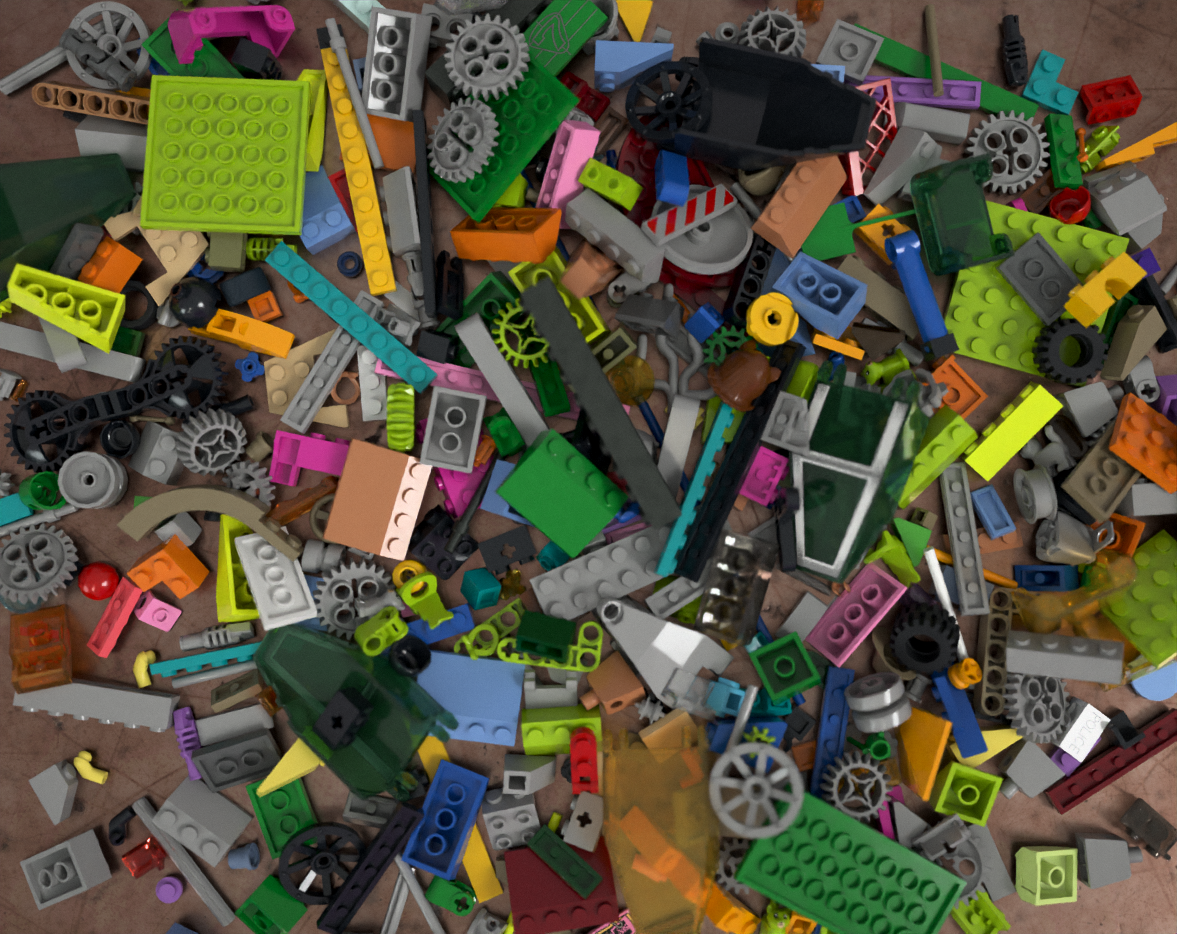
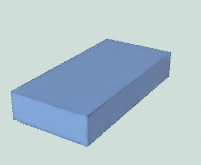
M993 484L970 492L972 506L990 540L1012 533L1017 529Z

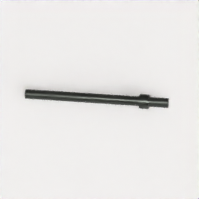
M499 450L460 520H456L451 529L453 532L444 547V550L450 554H453L461 538L465 537L470 529L468 525L484 498L497 459L504 461L507 456L502 457Z

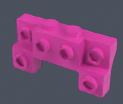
M277 430L269 476L273 478L270 482L296 487L301 467L340 476L350 441L336 438L334 443L325 441L326 436L311 432L310 437Z

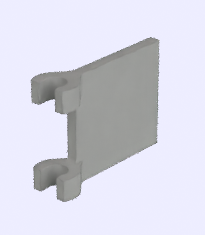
M566 669V685H535V670H524L526 709L577 706V671Z

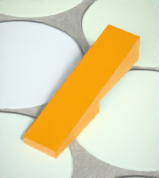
M1177 122L1104 159L1094 167L1095 172L1104 171L1129 161L1133 163L1144 161L1155 154V147L1177 142Z

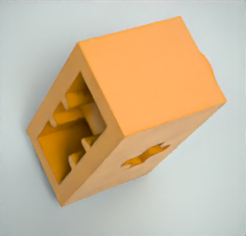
M878 204L861 222L893 215V212L886 206L882 207ZM896 219L859 227L854 229L853 232L883 261L890 265L893 262L889 260L885 251L884 243L886 238L911 229L905 224H900ZM885 229L889 231L886 237L882 234Z

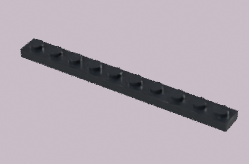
M787 340L776 346L769 365L770 367L780 369L781 374L777 380L768 384L759 397L751 401L754 409L745 412L678 556L673 573L698 583L763 443L761 438L779 392L787 391L806 350L803 344Z

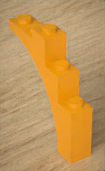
M635 805L618 825L650 864L666 874L683 896L695 902L716 927L726 933L731 931L735 934H753L762 919L710 877L680 847H677V844L647 812Z

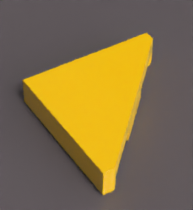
M616 0L618 15L625 29H627L633 42H641L653 1Z

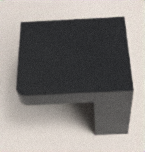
M1120 709L1108 716L1110 721L1103 730L1110 743L1123 750L1146 737L1143 731L1134 728L1126 713Z

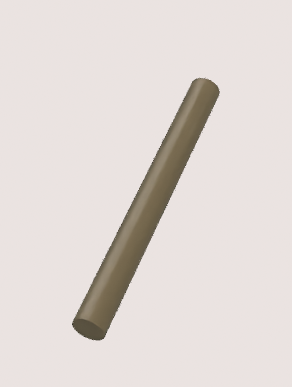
M929 4L924 7L933 95L940 97L944 94L935 6Z

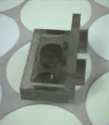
M1138 798L1119 820L1126 827L1124 832L1136 842L1140 839L1146 845L1143 849L1155 859L1161 857L1169 862L1172 857L1167 852L1177 842V829L1143 799Z

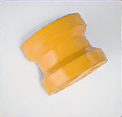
M965 658L960 663L953 664L948 668V677L953 686L962 690L969 687L970 684L980 682L982 670L975 660Z

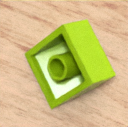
M951 761L936 775L928 801L937 812L949 816L957 813L961 820L985 827L1003 778Z

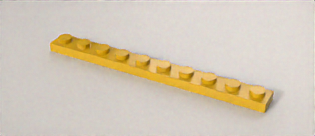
M331 47L321 49L370 293L372 296L396 292L397 287L369 151L336 53L332 52ZM346 49L345 51H346V54H347V57H348V60H349V63H350V59H349V55H348V50Z

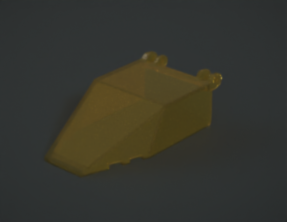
M683 726L682 728L683 748L628 750L627 730L620 729V750H613L611 730H605L603 733V835L636 934H700L706 907L720 864L718 816L712 806L709 791L710 777L716 765V755L709 749L705 726H699L697 730L699 747H691L690 745L691 732L689 726Z

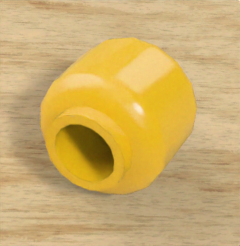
M415 559L404 560L394 568L392 580L396 588H401L410 580L408 576L413 578L414 575L425 573L427 570L420 561ZM421 581L415 584L411 593L421 590L426 582Z

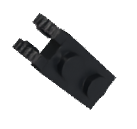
M443 250L439 252L436 267H438L436 311L457 321L463 316V262L456 256L450 261V253Z

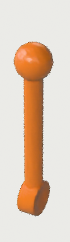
M1078 128L1075 133L1079 139L1080 154L1077 155V159L1080 163H1083L1089 158L1084 146L1086 130Z

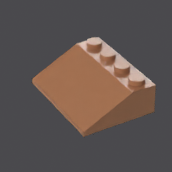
M351 438L322 538L379 556L404 561L432 466L419 464L420 455L401 452L386 446Z

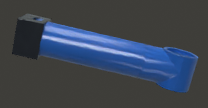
M909 230L886 238L884 243L885 251L889 260L893 262L891 264L892 269L898 272L921 335L923 344L920 345L925 362L958 351L959 348L954 334H949L920 257L921 246L917 234L913 230Z

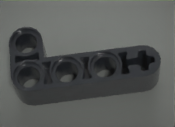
M757 233L753 234L751 247L744 260L738 265L723 308L725 321L739 329L744 328L745 331L747 310L750 304L762 292L776 251L774 245ZM752 260L757 264V270L753 267ZM744 283L749 287V293L744 289ZM736 306L741 310V316L736 313ZM772 313L767 317L771 325L777 322Z

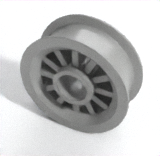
M1041 464L1035 465L1032 470L1024 471L1021 468L1017 469L1013 478L1014 492L1018 508L1025 521L1029 524H1034L1039 518L1045 517L1048 520H1053L1057 513V497L1048 471Z

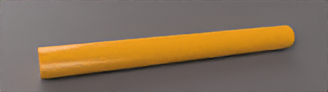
M934 548L938 561L953 566L951 554ZM983 568L985 580L1004 588L1017 589L1018 583Z

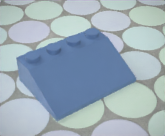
M430 650L432 654L431 663L418 675L416 686L441 710L432 720L414 702L410 734L514 746L525 664L506 662L499 658L479 656L478 660H472L468 654Z

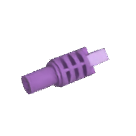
M185 707L173 711L174 732L178 736L176 740L180 744L178 745V748L181 749L180 757L182 756V759L185 758L189 779L192 781L203 778L191 759L192 751L203 748L200 744L191 708Z

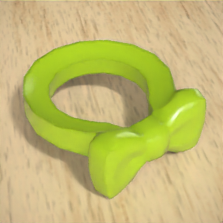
M486 624L476 626L469 636L463 635L461 637L472 660H478L479 656L493 654L500 643L498 631ZM482 630L490 631L494 638L492 646L487 650L474 649L472 645L477 633Z

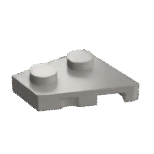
M780 391L761 440L808 457L810 452L807 400Z

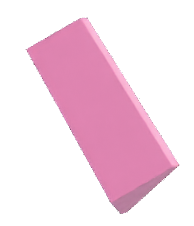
M873 563L866 565L849 584L851 592L849 593L845 589L841 593L842 597H838L805 638L811 646L839 668L907 590L906 586Z

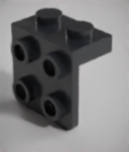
M438 504L434 509L426 513L424 519L417 527H414L408 549L442 580H447L478 549V542L467 533L465 537L461 538L453 554L446 552L444 547L453 532L451 529L455 521Z

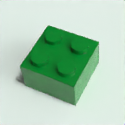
M796 631L749 653L750 659L774 706L821 684V678Z

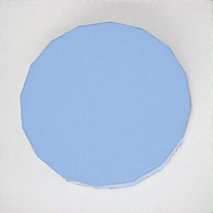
M1141 653L1137 654L1132 658L1128 666V681L1136 694L1147 700L1162 701L1168 699L1177 692V660L1173 657L1163 666L1156 669Z

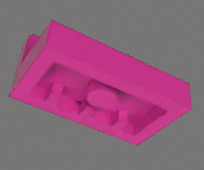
M761 446L739 494L759 503L763 507L767 506L768 503L772 504L779 491L775 489L779 479L783 481L790 467L787 466L789 459Z

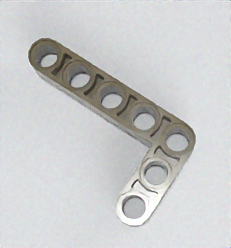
M1003 587L992 590L988 600L990 613L980 615L977 663L982 670V679L974 686L973 698L974 708L978 713L995 716L1004 710L1005 698L1003 694L1006 693L1004 683H1007L1008 673L1006 646L1009 630H1011L1012 615L1041 619L1059 617L1065 608L1064 602L1059 596ZM995 593L1001 597L1000 606L995 605L993 601ZM1021 597H1023L1027 602L1025 610H1023L1019 605V599ZM1047 600L1052 605L1050 613L1045 609V602ZM993 619H996L999 623V630L997 632L991 628ZM992 644L997 648L995 658H992L989 654V648ZM990 670L995 674L993 684H990L987 680V673ZM987 697L993 700V707L990 710H987L985 707V699Z

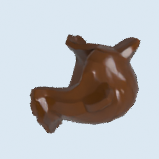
M752 339L744 342L739 350L727 355L719 366L712 362L708 368L707 375L708 383L720 400L737 411L746 412L754 409L751 401L759 397L769 383L777 380L781 371L776 367H770L768 358L762 352L756 350V343Z

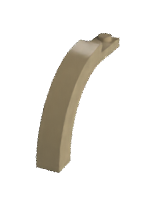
M194 484L168 490L136 506L117 524L119 528L138 542L146 538L159 523L169 516L193 510L214 511L243 522L292 562L305 549L301 546L302 542L296 536L288 535L281 529L282 526L275 519L266 517V514L271 509L268 505L245 492L221 485Z

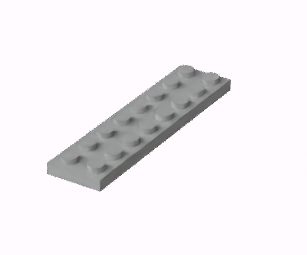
M703 503L693 508L697 512L693 523L691 525L687 524L684 534L687 535V537L692 529V526L698 516V513ZM728 519L710 557L737 541ZM674 520L656 530L652 526L529 579L543 614L570 620L597 608L598 603L606 597L617 599L664 578L653 572ZM677 549V552L674 557L675 559H678V556L681 552L680 549Z

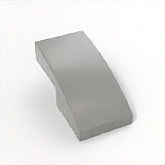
M807 591L792 608L791 614L779 626L775 635L782 638L796 631L803 642L828 609V605Z

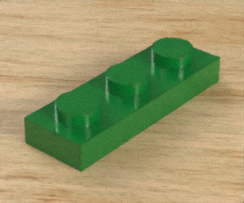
M1048 114L1044 118L1047 142L1050 143L1048 149L1054 187L1078 189L1079 186L1083 185L1080 163L1077 159L1078 150L1072 115Z

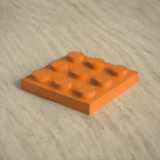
M1129 392L1122 398L1108 449L1172 494L1177 491V426L1163 414L1158 413L1147 405L1144 400Z

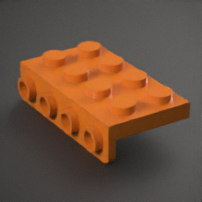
M953 354L946 358L941 356L931 365L934 370L930 373L937 384L944 382L949 392L942 396L941 405L938 408L933 407L932 410L936 414L946 404L965 419L988 395L954 361L956 357ZM886 408L876 417L879 421L874 425L882 436L890 417ZM902 423L894 448L898 451L920 428H917L916 431H905Z

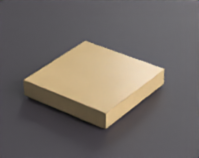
M683 705L665 715L664 719L660 718L639 732L641 739L659 764L703 737Z

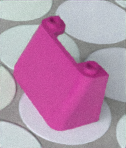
M279 5L181 9L171 13L168 20V29L179 64L192 63L194 52L200 51L203 47L201 38L246 36L247 40L269 48L277 58L295 30L290 12Z

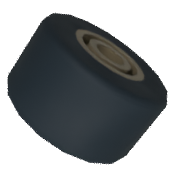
M261 267L246 271L219 285L229 307L239 305L271 290V286Z

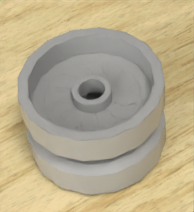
M84 451L74 454L64 462L59 471L58 485L60 493L72 505L79 508L104 509L115 505L122 499L127 490L128 476L125 467L118 459L107 454Z
M880 672L856 680L845 689L844 695L848 706L853 709L852 717L859 731L879 732L888 730L903 723L912 715L909 699L903 694L905 689L903 682L897 673Z

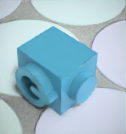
M719 677L718 682L708 681L701 705L710 707L711 714L725 718L727 713L737 717L746 692L739 690V683Z

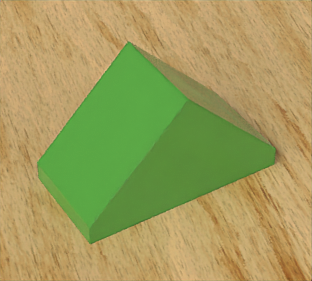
M899 517L887 519L894 535L904 544L913 567L919 565L932 530Z

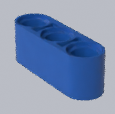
M661 149L654 168L656 199L683 207L689 193L686 156Z

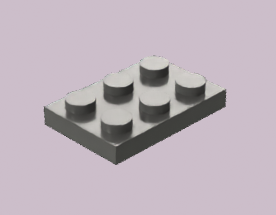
M1039 232L1031 236L996 267L998 272L1045 326H1049L1066 311L1063 306L1070 299L1067 294L1079 283L1084 286Z
M268 728L194 750L191 755L192 761L212 793L268 776L284 757Z

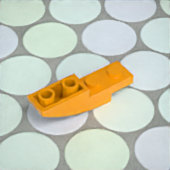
M218 309L212 320L202 328L198 329L195 326L192 329L188 328L195 335L234 343L241 349L284 359L287 358L295 338L294 334L268 323L222 309Z

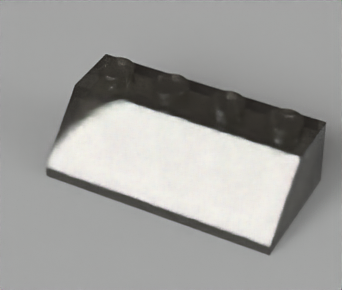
M722 529L693 629L740 647L751 645L780 544L759 537Z

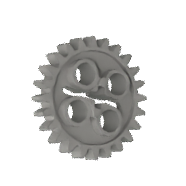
M486 14L485 21H481L479 16L476 15L474 24L466 19L467 27L464 29L461 26H457L460 34L450 35L454 44H446V48L450 52L444 54L446 61L449 62L445 64L447 72H450L449 78L452 82L455 81L454 84L458 90L463 88L465 96L472 92L474 99H478L480 94H483L485 101H488L489 95L493 94L495 99L498 100L499 92L501 91L508 96L507 88L510 86L516 90L515 80L524 81L521 72H528L529 70L527 64L524 63L530 61L529 54L526 53L529 51L527 43H524V34H519L520 31L517 25L511 27L509 19L502 23L500 15H497L494 21H491L489 14ZM502 39L500 44L492 45L494 40ZM470 46H477L472 52L466 51ZM502 63L508 64V66L503 70L497 69V67ZM483 70L481 75L477 77L472 76L474 71Z
M470 97L466 101L460 98L458 104L452 102L451 110L444 108L445 116L443 118L437 117L439 121L438 126L432 125L435 133L428 136V138L433 140L427 146L428 149L432 150L427 158L432 160L430 166L435 169L434 173L449 182L458 183V181L465 183L467 177L474 179V171L481 174V165H489L486 158L494 156L491 147L498 145V143L493 141L499 135V132L494 130L499 125L494 120L496 114L491 112V108L478 99L473 100ZM452 130L458 133V137L452 133ZM466 143H468L474 149V151L468 148Z
M1011 110L1007 117H1005L1003 111H1000L997 114V119L991 114L987 117L988 123L982 120L978 123L980 129L974 128L971 131L975 137H969L966 142L972 145V147L964 150L965 153L971 154V157L967 158L964 163H972V167L967 172H975L977 174L973 178L974 182L979 179L982 180L981 189L990 185L989 193H993L999 188V194L1003 195L1008 188L1009 193L1012 195L1016 193L1017 188L1020 191L1025 190L1026 183L1030 186L1035 184L1036 182L1033 177L1039 178L1043 175L1039 169H1044L1048 164L1042 161V159L1050 156L1049 153L1043 152V149L1048 147L1050 143L1042 142L1041 139L1047 134H1039L1037 132L1041 124L1034 127L1031 125L1033 117L1024 121L1023 112L1015 118L1014 110ZM1002 131H1005V134H1006L1005 138H1004L1003 134L1001 133ZM1013 132L1021 135V144L1013 140ZM988 137H992L996 140V148H991L988 146ZM1004 149H1005L1006 152H1010V153H1011V155H1010L1009 157H1008L1007 154H1004V155H1003V152H1002V151H1003ZM1018 157H1021L1025 160V169H1022L1017 165ZM992 162H996L1000 165V174H996L992 171ZM1008 169H1010L1012 175L1008 174Z
M44 523L37 529L34 524H31L29 531L20 527V534L16 535L10 532L11 540H1L4 546L0 548V594L4 598L8 597L13 603L19 600L25 605L28 599H30L33 604H36L38 597H42L47 601L48 593L51 592L57 596L56 588L58 586L66 588L63 581L65 579H73L69 571L77 570L73 562L78 561L79 558L75 554L77 549L73 545V541L62 529L58 531L54 525L48 529ZM27 546H29V548H30V553H31L32 556L35 558V559H33V561H32L31 556L28 554ZM34 566H35V568H36V570H37V572L39 573L40 578H41V580H40L39 582H38V578H37V577H38V576H37V573L33 570Z
M350 558L349 565H345L340 560V568L336 569L331 565L330 575L322 573L324 582L316 581V586L319 590L313 591V597L316 598L313 601L317 608V617H321L319 619L320 625L324 626L327 624L328 633L336 629V636L339 638L344 632L346 633L347 640H350L352 634L355 633V609L352 602L354 600L352 590L353 578H356L357 598L361 600L381 597L388 589L396 588L393 581H390L392 578L390 573H384L385 570L382 565L375 569L376 565L373 560L366 565L364 558L360 559L359 564H355L354 559ZM366 582L374 583L370 588H362V585ZM338 586H347L345 591H335ZM340 610H349L346 615H338Z
M1014 672L1013 674H1007L1010 683H1004L1008 693L1003 694V697L1008 699V703L1003 705V707L1010 711L1006 718L1013 719L1010 727L1017 728L1016 735L1023 736L1024 741H1030L1031 743H1050V740H1056V734H1062L1060 726L1067 725L1063 719L1064 716L1070 715L1065 710L1066 707L1070 706V703L1065 699L1070 694L1069 692H1064V687L1067 683L1061 682V678Z
M928 824L927 830H930L932 826ZM969 829L970 834L966 836L967 840L956 845L957 847L954 852L942 854L947 860L952 858L955 861L952 865L953 868L967 882L954 905L956 909L959 908V901L961 900L966 906H969L968 897L970 896L976 901L979 900L975 892L979 890L985 893L986 890L981 883H990V879L984 876V873L992 872V869L985 866L984 863L990 861L991 857L982 855L987 850V847H978L977 844L981 839L980 837L970 838L972 829ZM916 847L910 848L914 852L920 854L919 850ZM937 857L936 863L939 866H942V860L939 857ZM964 859L971 860L975 865L974 872L968 875L963 874L959 869V863Z

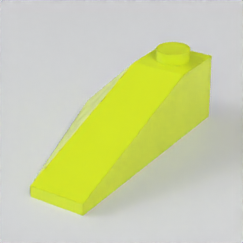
M303 69L297 81H309L311 85L306 171L318 172L323 152L328 84L325 70Z

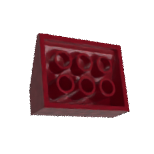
M606 834L600 835L594 853L565 842L603 877V881L586 900L529 847L504 851L515 934H548L620 921Z

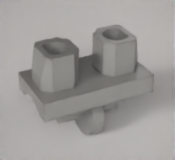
M390 303L387 309L379 307L374 317V320L392 336L409 346L412 343V336L418 334V327L421 324L417 319Z

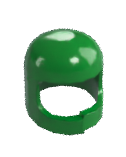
M45 471L29 475L23 479L19 485L18 492L22 503L28 508L35 510H53L63 507L66 503L63 495L59 502L52 505L56 499L57 491L60 490L58 485L59 475L54 472ZM43 487H47L51 490V493L47 497V491L43 490Z

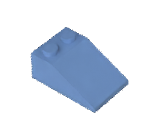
M596 40L594 89H599L602 92H613L633 84L637 77L650 67L671 61L674 44Z
M322 165L319 166L318 172L309 171L305 175L302 235H299L306 249L314 255L356 233Z
M800 251L772 286V291L789 298L793 303L791 305L792 308L812 326L838 340L864 306L867 284Z

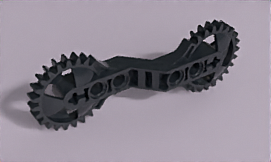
M179 336L178 339L170 338V344L162 343L163 351H154L158 358L149 359L142 378L138 382L124 388L86 396L79 400L71 399L67 395L56 393L55 391L35 390L34 393L27 392L26 397L18 398L20 405H11L14 414L6 415L11 419V423L4 424L6 428L10 429V432L4 434V437L11 439L6 444V447L14 448L10 455L19 456L17 464H25L26 470H33L34 473L60 471L64 462L75 454L74 451H81L83 449L88 433L94 427L108 421L144 413L152 409L159 410L169 417L189 419V416L198 417L199 411L205 414L209 408L213 409L212 405H220L221 403L217 396L226 395L221 390V386H228L227 382L222 381V377L227 376L228 372L221 370L226 365V362L218 361L222 355L221 352H213L215 345L207 344L206 339H198L195 336ZM181 348L189 365H176L174 351ZM205 379L213 380V384L205 383ZM198 390L201 404L194 408L187 394ZM38 402L45 414L32 419L31 406ZM42 444H56L58 457L50 461L42 448Z

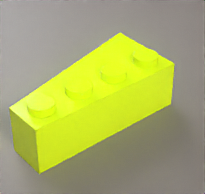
M16 264L7 285L11 302L106 353H110L125 312V295Z
M1030 381L1019 395L1001 411L1000 416L984 428L981 432L982 436L963 452L965 454L962 459L986 481H989L1063 405L1040 384Z

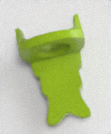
M887 530L883 531L882 539L878 542L876 550L874 551L870 548L864 557L863 562L865 565L881 558L885 564L889 565L892 572L897 575L900 583L906 586L907 589L911 582L917 583L920 581V576L915 571L912 561L906 553L907 550L904 544L895 535H890Z
M427 571L416 575L401 588L395 589L396 593L410 607V610L415 615L419 614L423 621L429 623L430 629H434L443 621L454 617L452 612L444 609V605L436 592V577L431 572ZM421 581L427 582V587L411 596V590L415 584Z

